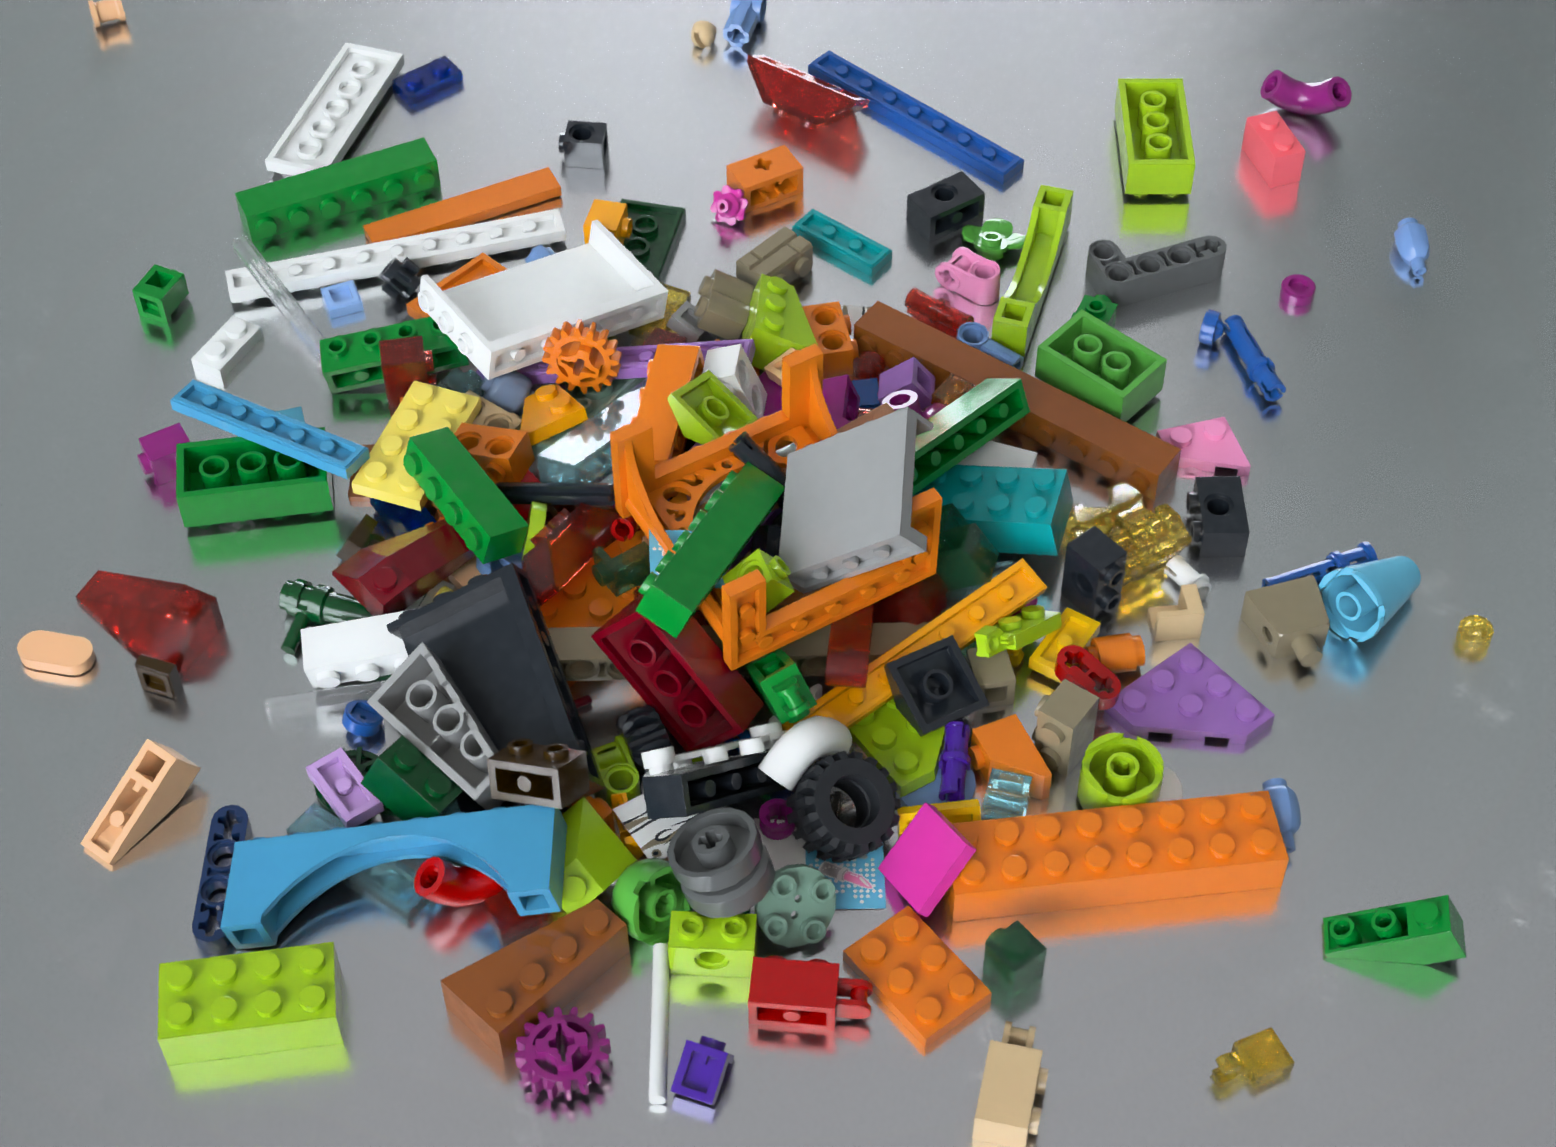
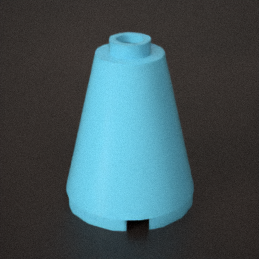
M1395 556L1332 570L1322 578L1318 585L1319 591H1322V600L1329 618V627L1340 637L1359 639L1357 642H1364L1374 637L1419 587L1421 574L1415 562L1406 556Z

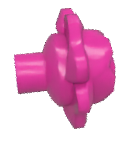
M725 185L722 187V191L717 190L714 192V202L710 206V210L716 213L715 220L717 222H726L728 225L734 226L737 220L742 221L745 219V210L749 202L746 198H742L744 194L742 189H733L729 185Z

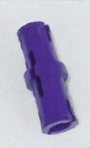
M952 721L945 725L943 755H939L938 763L941 769L939 799L941 801L945 800L946 794V802L965 800L966 771L970 770L971 758L968 755V741L971 728L966 724L962 732L964 722Z

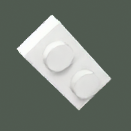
M232 315L191 358L194 369L223 380L263 337L261 326Z

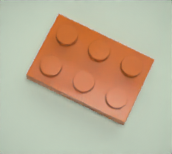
M909 905L843 950V960L862 980L869 981L873 985V993L924 1048L991 1001L992 992Z

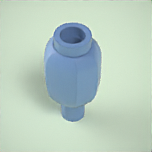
M1405 218L1398 223V229L1394 232L1396 248L1402 261L1411 266L1413 275L1421 276L1427 271L1424 261L1430 255L1426 228L1418 223L1415 218Z
M1269 779L1262 784L1263 791H1269L1286 851L1291 853L1296 849L1293 835L1299 830L1301 825L1298 798L1294 790L1287 786L1285 779Z

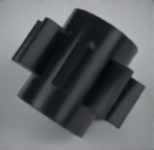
M396 257L393 258L379 275V278L385 282L381 286V290L393 300L399 294L407 299L421 283V278L416 275L420 271L419 266L408 257L403 262H400Z

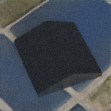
M953 635L889 662L884 666L896 708L921 737L944 727L949 722L960 720L990 705Z

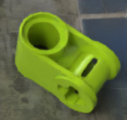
M621 735L615 736L613 742L592 749L605 785V789L601 790L600 793L611 809L612 794L626 792L628 801L641 795L639 774L630 756L628 746Z

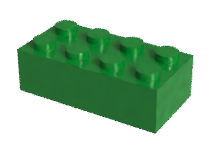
M319 427V429L325 431V427ZM242 437L178 443L176 445V499L185 528L334 510L332 473Z

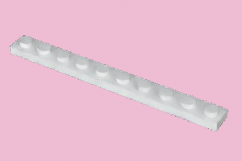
M553 209L227 270L225 275L232 304L379 276L387 264L395 257L400 262H403L408 257L419 268L475 258L481 253L491 255L541 244L565 241L566 232L559 209Z

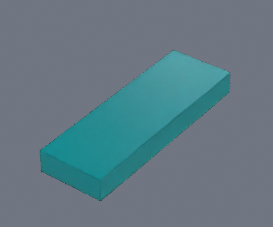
M811 209L792 226V231L797 234V237L805 238L811 242L812 246L870 277H873L892 260L891 249L815 209Z

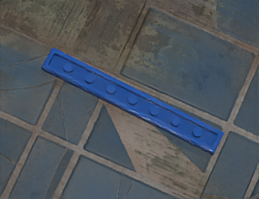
M830 50L808 64V74L1001 184L1006 183L1024 168V159Z

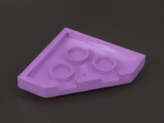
M1191 642L1122 689L1114 707L1104 710L1131 735L1148 737L1149 732L1172 734V739L1205 741V737L1229 738V743L1244 745L1273 725L1275 717L1274 713Z

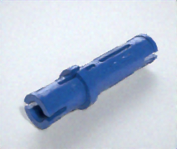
M1232 315L1225 319L1227 325L1224 324V332L1245 363L1246 373L1250 380L1257 383L1267 401L1272 402L1282 398V393L1286 392V387L1275 372V364L1271 358H1266L1243 318L1239 315Z

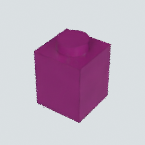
M180 422L138 438L142 453L137 455L139 464L145 475L152 474L158 486L176 479V445L178 443L190 442Z

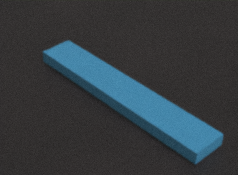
M194 379L170 400L172 410L347 480L370 458L369 449L365 446Z

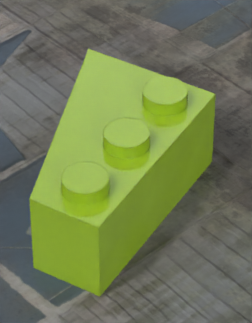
M761 274L752 293L749 304V316L742 332V339L754 340L756 350L752 366L765 371L764 367L790 348L801 350L812 344H817L794 286L788 284L780 277H770Z

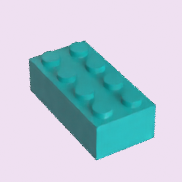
M955 465L912 496L914 497L934 487L943 498L938 549L1058 556L1074 501L1067 469Z

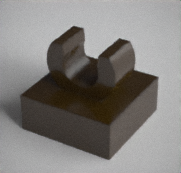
M366 514L354 528L336 556L346 561L361 549L385 541V538L381 535L371 534L379 522Z

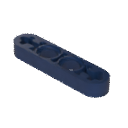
M227 805L218 809L214 813L210 824L192 923L195 941L204 952H220L231 944L220 928L225 900L211 902L208 900V897L214 890L219 888L227 889L231 865L219 867L214 864L216 859L222 854H233L235 842L247 841L251 838L252 829L248 814L244 808L237 805ZM236 821L238 823L233 825L231 833L233 840L228 839L225 828H228L231 822ZM212 916H216L220 929L215 930L213 936H207L206 933L212 930Z

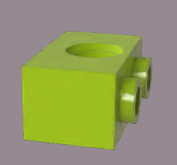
M671 911L668 940L670 974L751 978L753 957L757 956V914H737L732 917L710 918L700 915L696 911Z

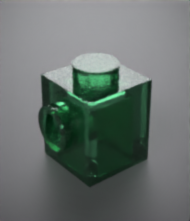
M1017 920L1006 929L1003 927L996 929L985 942L983 971L1012 999L1043 976L1047 948Z

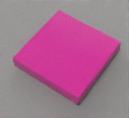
M925 802L878 869L917 913L928 918L977 849L935 806Z

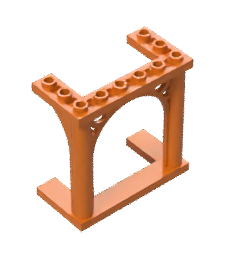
M812 344L801 350H795L789 355L782 357V410L769 416H763L755 422L735 431H729L708 443L695 446L674 458L661 461L655 465L653 428L645 417L610 432L615 509L622 519L632 515L648 539L650 530L665 552L669 550L675 554L676 552L672 550L674 544L665 530L686 529L690 531L688 527L693 521L696 510L705 495L714 486L726 479L731 470L739 473L745 464L733 452L728 450L732 443L735 445L733 441L740 434L747 432L781 468L785 469L787 468V457L779 456L776 450L794 443L796 445L795 451L809 444L817 443L837 434L838 431L823 396L824 353L817 344ZM933 487L912 497L911 527L927 536L926 552L850 578L846 577L766 615V579L758 569L722 585L721 588H714L699 607V610L723 642V660L729 669L733 671L936 574L943 499ZM680 493H684L691 498L688 502L681 504L672 503L667 500ZM675 515L685 516L681 521H676Z

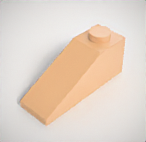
M147 739L80 844L106 863L114 865L181 801L201 768L174 749Z

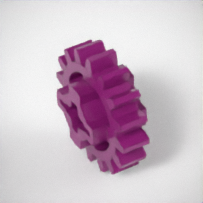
M557 1006L554 1009V1016L550 1018L542 1011L539 1012V1024L534 1025L526 1022L524 1025L526 1037L520 1036L516 1039L519 1052L515 1053L517 1068H520L522 1082L531 1081L532 1092L535 1094L546 1088L549 1100H554L558 1092H564L567 1101L572 1100L573 1090L579 1089L584 1095L589 1094L588 1082L592 1081L601 1084L603 1082L601 1070L610 1069L608 1054L611 1053L610 1039L606 1038L604 1024L595 1026L594 1014L592 1013L579 1018L578 1007H573L569 1015H563L561 1008ZM561 1045L565 1046V1052H567L565 1053L566 1061L564 1062L560 1054Z

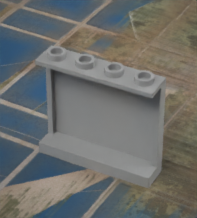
M909 407L901 408L893 413L867 421L863 425L837 433L830 438L809 444L802 449L788 454L779 557L790 569L791 574L788 578L793 588L804 594L836 583L846 577L850 578L926 552L927 536L911 527L916 435L932 430L933 423Z

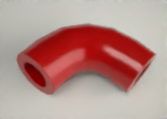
M431 857L425 860L420 865L414 878V888L419 896L431 902L455 908L481 904L499 895L504 890L496 881L480 871L466 865H453L439 857Z

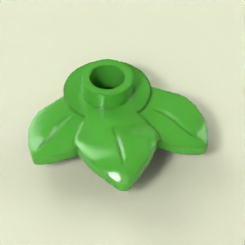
M991 218L985 221L983 226L968 224L962 228L963 239L974 244L978 255L992 261L1003 258L1004 252L1009 249L1023 248L1026 238L1025 235L1013 233L1012 223L1002 218Z

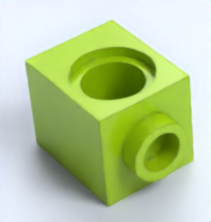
M757 549L722 576V579L726 584L758 569L766 579V613H768L795 592L788 578L791 572L787 564L779 556L775 555L772 557L764 551Z

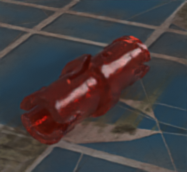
M916 287L909 291L905 299V306L928 317L929 322L934 325L940 323L958 332L962 324L974 322L972 315L950 306L948 300L944 298L936 299Z

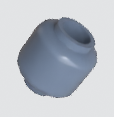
M516 370L490 380L484 377L480 385V389L485 391L483 398L509 413L512 412L520 416L523 414L525 398L535 393L532 390V380Z

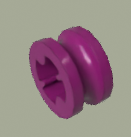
M768 800L759 810V828L762 834L769 839H786L792 835L796 828L794 823L788 824L786 815L792 813V808L786 807L787 800ZM778 815V819H780L781 816H784V822L777 823L775 819L772 823L770 822V817Z

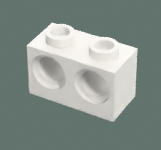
M737 344L707 350L702 374L710 370L758 419L763 417L767 393L742 345Z

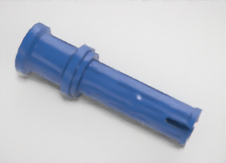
M1364 541L1359 543L1355 549L1342 553L1339 551L1330 552L1326 560L1271 578H1265L1262 580V587L1310 575L1315 577L1317 585H1319L1322 578L1332 570L1378 560L1377 554L1372 545Z

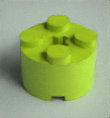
M1109 733L1092 741L1085 751L1080 769L1078 799L1082 808L1085 810L1159 802L1164 762L1156 747L1146 739L1138 736L1137 740L1123 737L1124 733Z

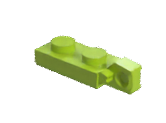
M1030 605L1023 607L1021 613L999 619L998 624L994 626L985 625L974 633L977 645L976 656L990 658L1006 649L1018 650L1061 628V612L1046 611L1044 606Z

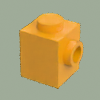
M594 199L583 225L585 244L589 243L592 221L598 220L623 245L625 238H630L633 228V220L628 218L627 204Z

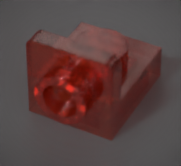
M506 890L484 900L485 909L502 940L548 920L547 913L519 916Z

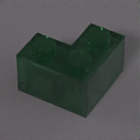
M953 503L942 505L936 574L916 583L927 597L991 582L999 552L977 524H968Z

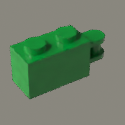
M781 648L745 666L766 707L781 724L787 721L795 723L802 720L810 713L809 709L817 705L796 663Z

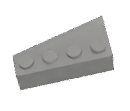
M421 642L372 695L367 703L485 810L500 807L505 800L491 798L487 759L499 751L440 658L426 644Z

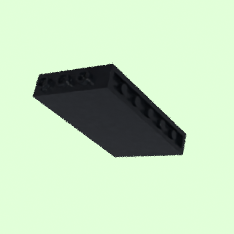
M510 563L490 574L475 576L468 581V585L454 592H443L434 597L433 602L419 609L415 608L404 611L397 620L386 625L389 633L403 640L408 656L423 642L440 658L498 751L507 747L510 741L521 738L531 739L533 744L550 745L562 743L568 745L569 749L586 751L590 790L563 809H559L561 814L565 813L572 807L573 803L581 798H586L605 789L527 572ZM465 791L457 799L460 812L485 811ZM505 800L500 807L509 808L531 804Z

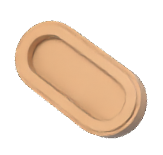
M37 630L26 634L17 645L21 662L26 667L67 675H77L86 672L92 667L96 658L93 646L88 639L44 630Z

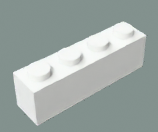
M404 611L301 629L303 667L312 687L329 689L337 687L340 683L357 680L369 682L376 680L379 676L393 674L408 658V654L403 640L389 633L386 625L397 620Z

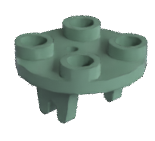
M805 864L786 865L776 870L771 889L755 905L754 914H757L759 929L773 943L785 947L804 946L807 943L816 944L825 937L826 929L830 925L835 913V886L817 868ZM796 911L795 915L791 916L792 912Z

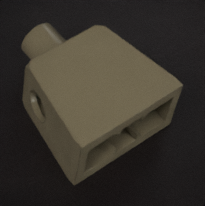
M1313 575L1245 592L1240 616L1272 657L1279 659L1296 654L1301 665L1304 667L1315 665L1322 659L1323 654L1320 648L1325 645L1330 624L1316 579Z

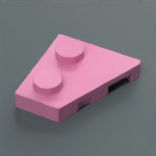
M1225 416L1157 430V438L1181 449L1178 468L1193 467L1200 471L1215 472V467L1238 469L1237 476H1249L1251 465Z

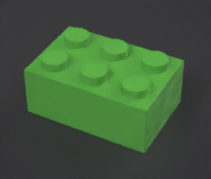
M1081 309L1038 346L1035 377L1126 422L1163 389L1167 359Z

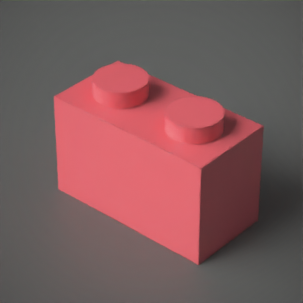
M1272 111L1247 117L1242 149L1269 188L1299 182L1306 151L1279 113Z

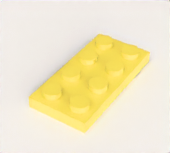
M414 380L369 453L370 458L361 466L351 483L353 493L422 511L428 498L413 476L406 472L403 465L409 437L448 427L454 434L461 423L472 424L482 408L480 397Z

